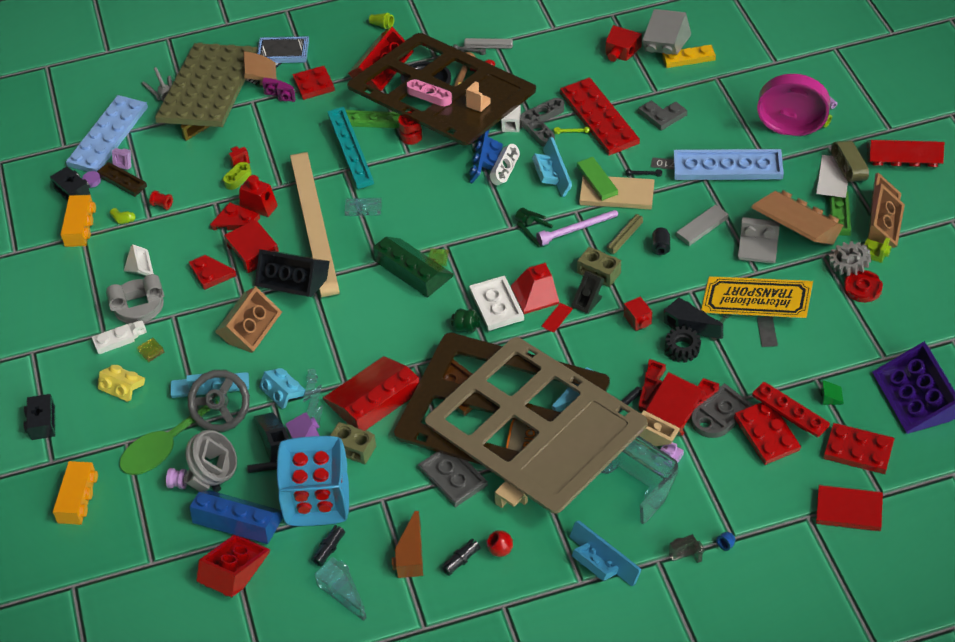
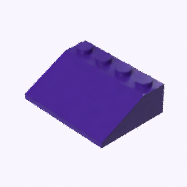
M925 341L872 371L907 434L955 419V389Z

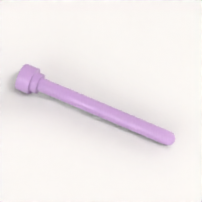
M613 210L552 232L545 230L537 232V241L541 247L548 245L554 238L618 216V211Z

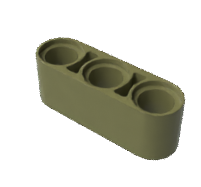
M852 141L833 142L831 146L832 156L848 182L866 181L869 177V169Z

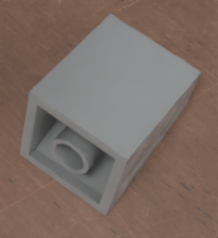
M654 9L642 40L645 51L677 55L691 36L686 12Z

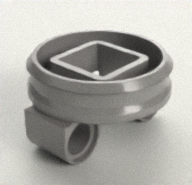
M150 274L144 277V279L131 280L122 285L114 284L106 289L111 311H114L116 317L125 323L148 322L155 318L163 308V297L165 296L158 275ZM147 296L148 303L131 308L128 307V300Z
M204 430L193 436L186 446V460L190 469L186 472L183 481L201 492L208 490L210 485H220L229 480L234 475L237 467V456L231 442L223 434L214 430ZM219 456L217 466L205 460V457L213 459Z

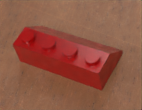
M393 27L389 28L376 39L348 74L354 78L405 42V40ZM414 50L403 56L399 61L405 63ZM385 69L367 82L366 85L382 91L397 72Z
M867 140L868 162H872V165L883 166V162H891V166H902V163H909V166L920 167V163H927V167H938V164H944L945 142Z

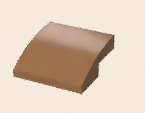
M244 51V78L260 80V85H263L264 77L277 80L276 62L265 56Z

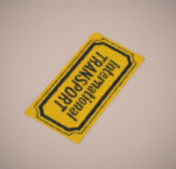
M709 276L701 310L705 313L807 318L813 281Z

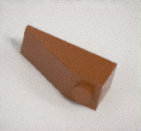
M414 511L395 548L396 557H392V569L397 570L398 578L423 576L419 511Z

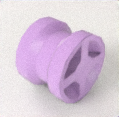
M169 468L166 475L167 488L178 487L184 490L187 484L183 480L187 470L181 469L177 471L175 468Z

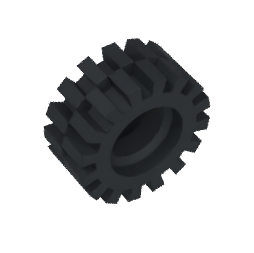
M678 326L675 327V331L671 329L670 333H667L665 352H667L666 355L668 357L671 356V360L674 361L676 358L677 362L683 360L685 363L688 359L692 361L694 357L698 356L701 340L700 335H697L695 330L691 332L692 328L690 327L688 330H685V326H682V329H679ZM686 342L690 344V346L683 348L677 346L675 343Z

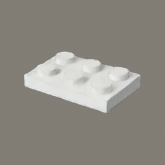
M505 276L469 286L470 293L488 331L524 320V314Z

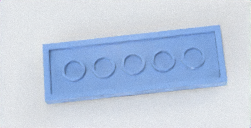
M117 95L67 159V166L86 172H97L112 156V150L118 148L148 108L147 102Z
M781 149L674 150L675 180L783 179L784 176Z

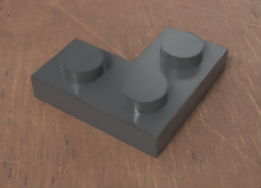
M652 100L638 108V113L661 131L687 116V110L676 101L664 109Z

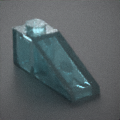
M332 557L315 573L317 586L364 621L366 619L365 608L349 568L343 561H337Z

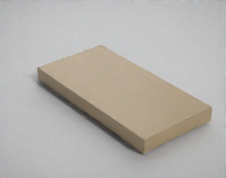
M583 175L580 205L652 209L655 179L609 177L618 189V195L601 200Z

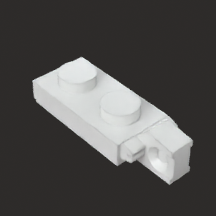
M138 321L92 337L98 354H102L135 342L134 339L139 335L147 333L143 321Z

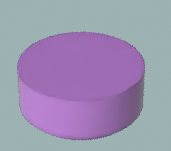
M89 171L82 177V179L87 180L90 188L98 186L101 182L100 175L96 171Z

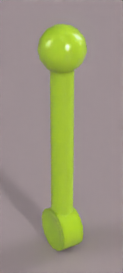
M556 127L554 128V133L584 132L587 134L590 132V128L560 129Z

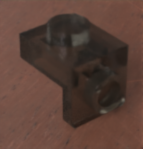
M693 534L684 538H677L670 543L669 556L672 561L692 554L697 563L702 562L704 548L702 543L697 541Z

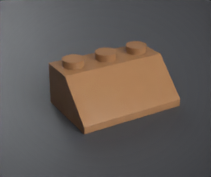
M255 286L243 293L215 332L229 345L252 353L271 329L282 311Z

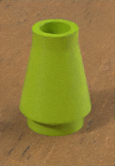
M390 13L371 14L369 16V23L388 29L394 25V16L390 15Z

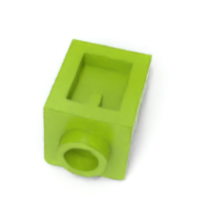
M886 237L884 243L870 239L866 240L864 245L870 250L871 260L882 263L884 257L889 256L892 246H889L890 238Z

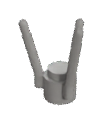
M155 67V73L161 84L157 92L146 82L143 81L142 84L156 96L158 101H164L172 86L171 76H168V86L164 84L157 67Z

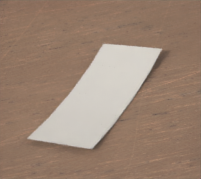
M822 155L816 194L846 198L848 181L834 157Z

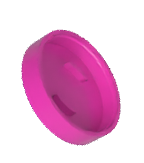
M784 74L772 78L762 87L759 93L757 112L763 124L772 131L783 135L804 136L816 132L826 123L830 110V96L826 88L819 81L809 76Z

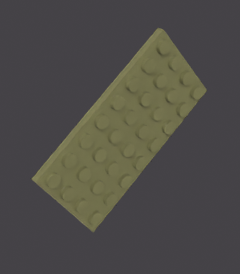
M194 43L155 116L156 123L223 127L246 80L243 67L244 51L257 54L258 48Z

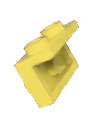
M111 365L99 372L98 389L128 402L132 399V391L144 385L145 378L139 376L136 372L127 371L119 365Z

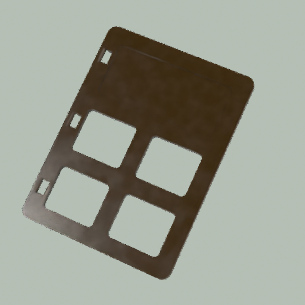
M423 33L414 34L347 83L349 90L461 145H469L536 92L535 84ZM419 45L441 54V56L421 70L399 61V59ZM454 61L476 70L474 74L458 86H452L433 77ZM385 69L394 70L409 78L389 94L366 85L367 82ZM410 80H420L452 93V103L450 105L440 106L432 104L424 111L409 106L400 100L409 95L407 93V82ZM475 81L479 83V92L490 98V104L482 112L466 107V89Z

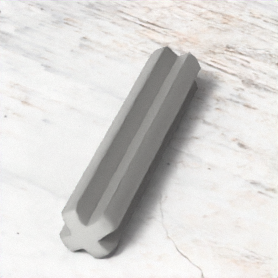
M465 38L464 47L511 49L513 47V40Z

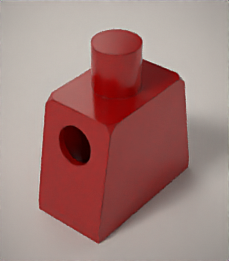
M613 25L606 40V55H608V59L612 62H615L617 59L629 60L642 47V33Z
M257 175L249 176L239 189V202L243 208L269 217L278 206L271 186L268 183L259 181Z

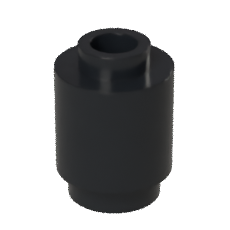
M663 227L656 228L652 233V251L657 255H665L670 251V233Z

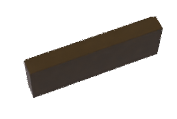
M107 162L97 171L101 179L134 197L147 187L145 181L110 162Z

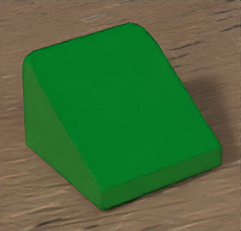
M822 381L823 405L843 404L841 386Z

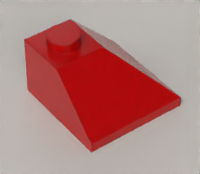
M546 263L527 268L511 285L513 294L523 314L559 304L553 277Z

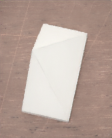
M132 244L124 271L143 276L154 274L148 250Z

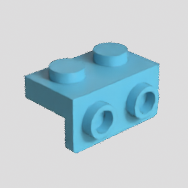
M283 368L264 371L259 388L281 409L286 408L289 399L302 397L306 391Z

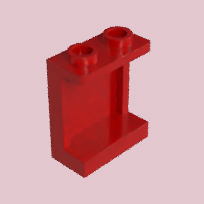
M256 219L224 235L226 246L228 249L232 248L243 261L244 269L247 273L257 269L260 249L279 252L278 245Z
M668 372L647 407L646 412L679 427L678 435L683 436V428L698 402H703L707 395L702 388Z

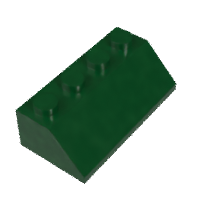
M384 237L373 246L376 263L427 298L453 277L452 272L401 238Z

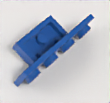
M489 130L478 138L474 146L476 151L472 157L471 162H473V165L469 171V175H471L469 182L471 183L480 175L482 167L492 171L502 151L503 144L488 137Z

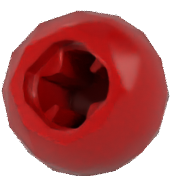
M494 531L487 539V549L493 556L505 557L513 548V539L506 531Z

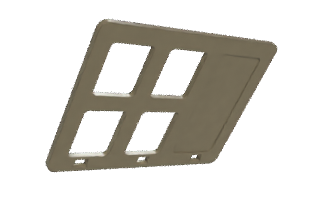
M519 337L509 340L425 419L427 427L554 514L560 513L648 426L647 418ZM531 351L536 355L532 358L527 353ZM514 355H519L541 370L513 396H509L487 380ZM557 379L580 395L553 421L549 422L525 405L549 382ZM575 379L581 384L577 387L571 382ZM477 392L500 408L474 433L467 435L445 419L469 396ZM621 408L628 412V414L623 416L618 411ZM511 418H516L539 434L511 461L507 462L483 445Z

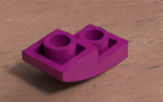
M263 78L262 84L265 95H276L280 101H296L293 86L280 80Z

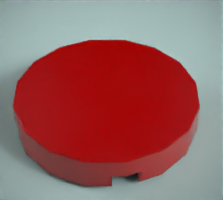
M857 271V275L851 273L850 276L845 278L844 291L851 299L857 302H872L878 299L882 293L883 283L879 276L871 271Z

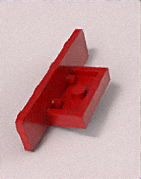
M763 382L752 393L754 398L815 437H820L830 426V422L766 382Z

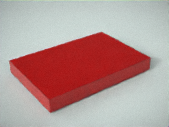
M819 485L816 524L881 531L883 492Z

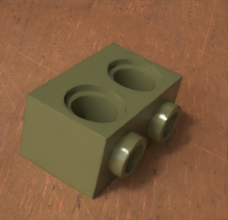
M588 247L577 260V273L584 276L585 271H589L604 278L603 285L611 287L621 274V260L600 250Z
M338 422L330 435L341 438L346 458L362 464L367 463L376 448L374 434L367 430L363 431L355 428L350 424Z

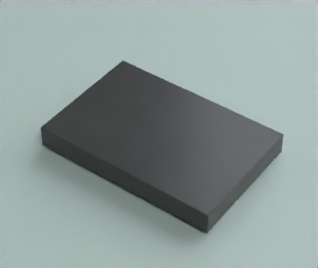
M436 452L418 464V469L455 508L488 486V481L467 460Z

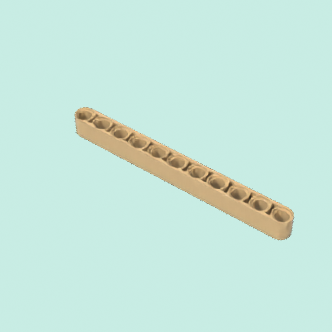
M303 152L290 155L312 258L330 261L327 280L319 288L321 298L340 294L308 153Z

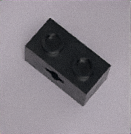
M68 166L50 176L53 188L67 201L71 195H91L89 191L90 185L87 180L80 178L79 174L75 170L72 171Z
M51 394L27 397V406H24V413L27 421H24L25 432L29 433L31 440L55 437V404Z

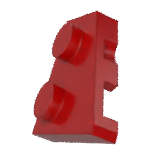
M229 202L213 220L210 227L212 230H217V227H227V230H235L255 219L259 221L260 215Z
M207 255L189 261L190 268L204 290L237 276L233 268Z

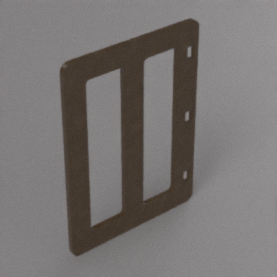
M446 333L441 339L394 431L396 439L480 464L421 422L434 398L445 400L461 385L443 379L455 355L460 354L486 362L503 346L455 333ZM527 353V355L532 358L535 356L533 354ZM514 355L503 365L504 367L536 375L541 370L519 355ZM559 362L607 392L610 385L608 375ZM575 379L571 382L577 387L581 384ZM477 392L473 393L461 404L492 414L500 408ZM529 403L525 405L549 422L553 421L561 413ZM418 435L426 437L427 441L417 440ZM487 442L483 445L507 462L520 453Z

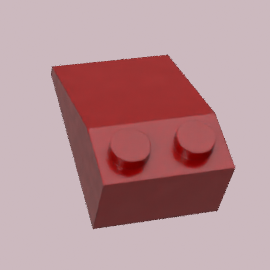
M233 535L199 559L196 581L208 588L223 593L225 596L233 597L245 588L270 553V549L246 538Z

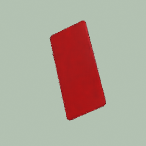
M560 303L543 323L542 327L555 332L573 308Z

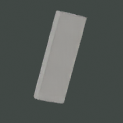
M714 205L678 230L676 237L690 246L727 220L729 214L717 205Z

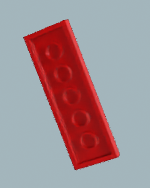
M590 77L560 88L562 97L584 125L590 128L591 134L608 155L640 144V138Z

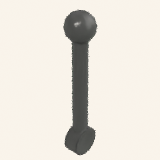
M457 44L452 46L458 50L477 52L480 55L486 54V49L484 48L479 50L460 47Z

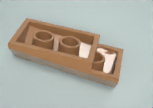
M879 172L875 174L868 239L884 243L887 237L890 238L889 246L895 248L898 245L905 204L900 201L901 193Z

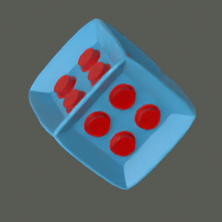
M311 436L291 438L280 442L277 455L278 499L283 519L287 525L318 526L341 523L347 520L349 513V480L345 448L340 437Z

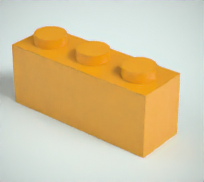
M91 195L69 196L61 230V237L65 247L87 245V240L91 236L90 226L93 225V213L96 212V204L92 201Z
M68 462L53 509L57 523L82 525L83 518L88 513V502L93 496V485L98 480V472L95 471L92 462Z

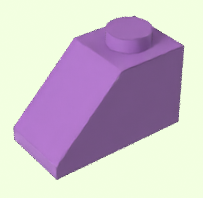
M307 412L286 423L292 438L320 436L317 431L319 425L314 417L310 419Z

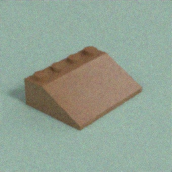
M782 190V192L774 191L754 203L751 207L814 242L834 245L843 227V224L838 222L839 218L830 214L829 216L822 214L823 210L813 206V208L807 206L808 202L800 198L797 200L791 198L793 194Z

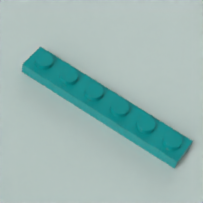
M344 106L327 111L357 189L373 185V177Z

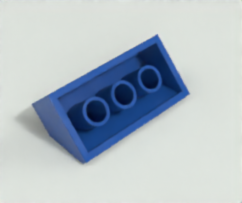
M211 490L198 492L189 506L192 523L269 544L283 519L282 512L279 509Z

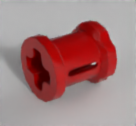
M154 190L150 195L149 202L152 206L158 205L162 206L165 210H169L173 203V197L171 194L164 195Z

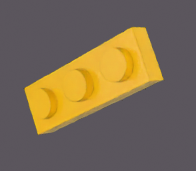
M712 45L681 49L677 55L663 53L662 58L666 68L715 61L716 54Z

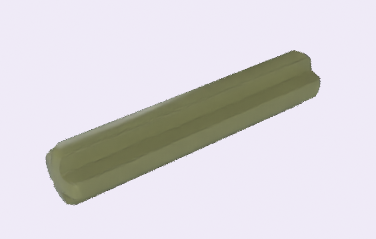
M636 214L607 245V251L615 254L643 223V217Z

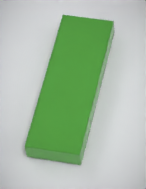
M594 157L577 162L578 169L601 200L618 195V189Z
M848 192L846 193V198L829 196L830 215L839 218L838 222L843 224L839 235L851 236Z

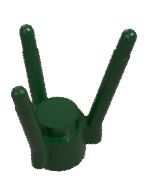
M524 207L520 208L515 215V219L518 221L517 226L522 228L537 247H540L539 242L525 225H531L533 221L552 228V224L544 221L546 216L529 211Z

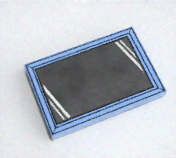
M309 36L261 37L257 54L265 56L276 63H305L307 61Z

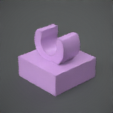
M124 148L113 149V165L122 169H130L131 150Z
M673 442L663 445L656 455V461L674 469L684 455V450L678 448L677 444Z

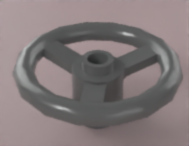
M212 370L202 374L193 382L188 393L187 406L191 418L201 428L225 432L235 428L244 420L249 409L250 395L246 384L238 375L227 370ZM215 377L226 378L219 390H210L205 397L196 398L199 387L207 380ZM233 382L239 388L242 395V406L236 417H233L227 408L228 396L226 394ZM220 397L219 403L216 404V398ZM207 405L213 410L220 411L227 423L212 424L205 421L198 414L196 406Z

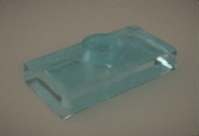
M346 199L345 216L381 215L382 199Z

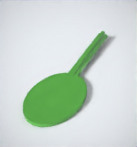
M204 405L197 411L198 414L202 417L204 414L210 411L211 408H209L207 405ZM191 415L169 432L155 431L135 440L124 451L120 459L122 471L129 475H138L160 465L173 449V438L195 422Z

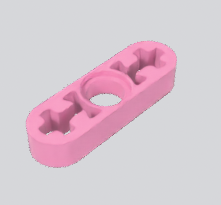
M410 80L407 82V93L411 96L440 106H448L452 103V93L448 90L420 80Z

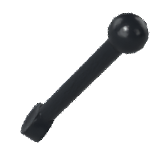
M627 169L625 171L627 176L643 174L661 177L663 173L660 169L656 171H632Z

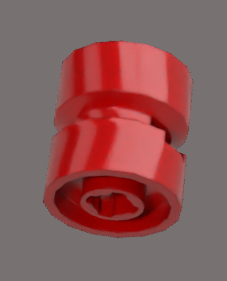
M400 115L398 122L401 141L409 145L420 142L423 137L421 125Z

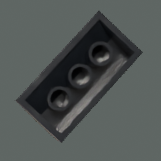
M260 249L254 286L312 297L327 280L330 261Z

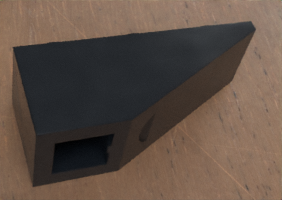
M680 297L664 309V323L674 330L675 327L679 326V329H682V326H685V330H688L690 327L692 328L691 332L695 330L697 335L717 339L723 338V324L719 320L712 318Z
M273 412L254 416L270 462L277 461L280 442L289 439L284 425Z

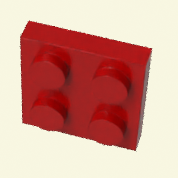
M325 66L293 74L294 82L303 100L335 91Z

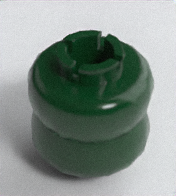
M459 308L455 314H452L451 319L454 321H451V325L454 326L457 332L473 333L480 326V322H478L480 321V316H477V312L473 309L465 310Z

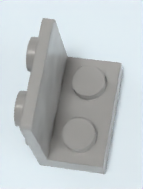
M743 217L738 260L775 263L780 223L774 220Z

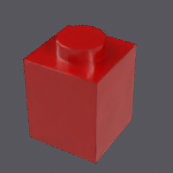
M641 296L624 303V317L635 331L652 324V310Z

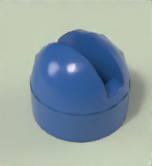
M730 532L720 534L716 539L718 546L722 550H730L735 544V536Z

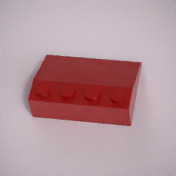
M383 356L324 396L323 401L347 424L364 431L410 400L420 381L419 377L406 365Z

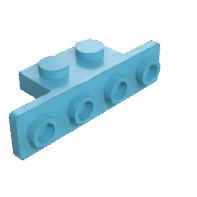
M549 137L543 148L545 155L535 153L532 160L541 183L557 185L560 195L565 197L572 187V182L554 138Z
M235 373L246 384L247 389H249V373ZM202 374L187 375V379L171 381V397H188L193 382ZM215 377L207 380L199 387L196 395H205L213 389L219 390L226 378ZM233 382L228 392L240 390Z

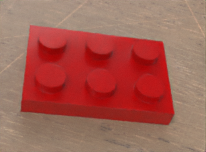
M758 403L734 414V419L764 465L800 451L801 445L781 415L764 403Z
M833 423L824 459L886 474L895 438Z

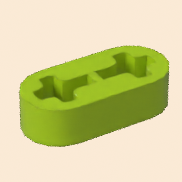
M240 162L223 177L225 188L234 190L244 183L252 173L250 164Z

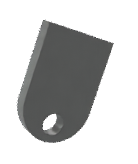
M724 383L714 395L694 409L691 420L692 426L698 434L704 437H721L738 424L734 419V414L753 406V404ZM701 423H708V424H710V426H709V427H702L700 424H701Z

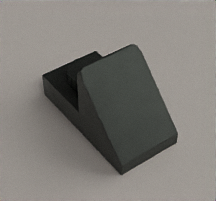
M585 271L571 306L589 314L602 299V296L598 293L604 278Z

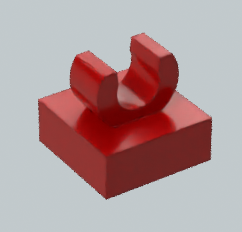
M237 146L230 148L232 152L229 153L232 167L240 162L250 163L248 151L245 147L240 149Z

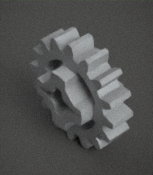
M850 241L849 244L843 242V246L836 245V250H831V254H829L830 267L833 268L834 272L839 271L840 275L843 273H847V276H850L851 273L857 275V271L864 272V267L869 268V263H871L870 250L867 249L866 245L861 246L860 242L853 244V241Z

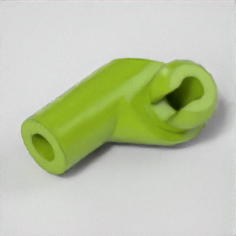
M113 208L110 211V215L119 224H126L135 220L133 212L125 211L120 213L117 208Z

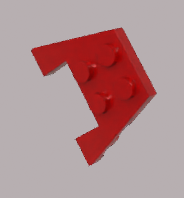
M649 359L645 383L639 401V411H646L663 382L659 379L666 371V364ZM705 378L701 380L698 387L702 388L707 395L704 401L719 390V383ZM699 401L695 408H697L703 402Z

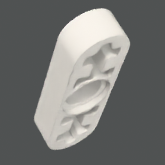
M509 144L502 149L490 172V179L493 184H503L510 176L520 156V151L515 144ZM503 161L507 164V168L504 167Z

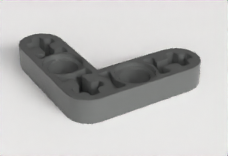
M553 98L520 115L521 126L542 147L545 146L549 137H553L555 140L554 133L543 122L564 112V100ZM544 111L546 114H539V112ZM541 128L542 130L534 131L533 129Z

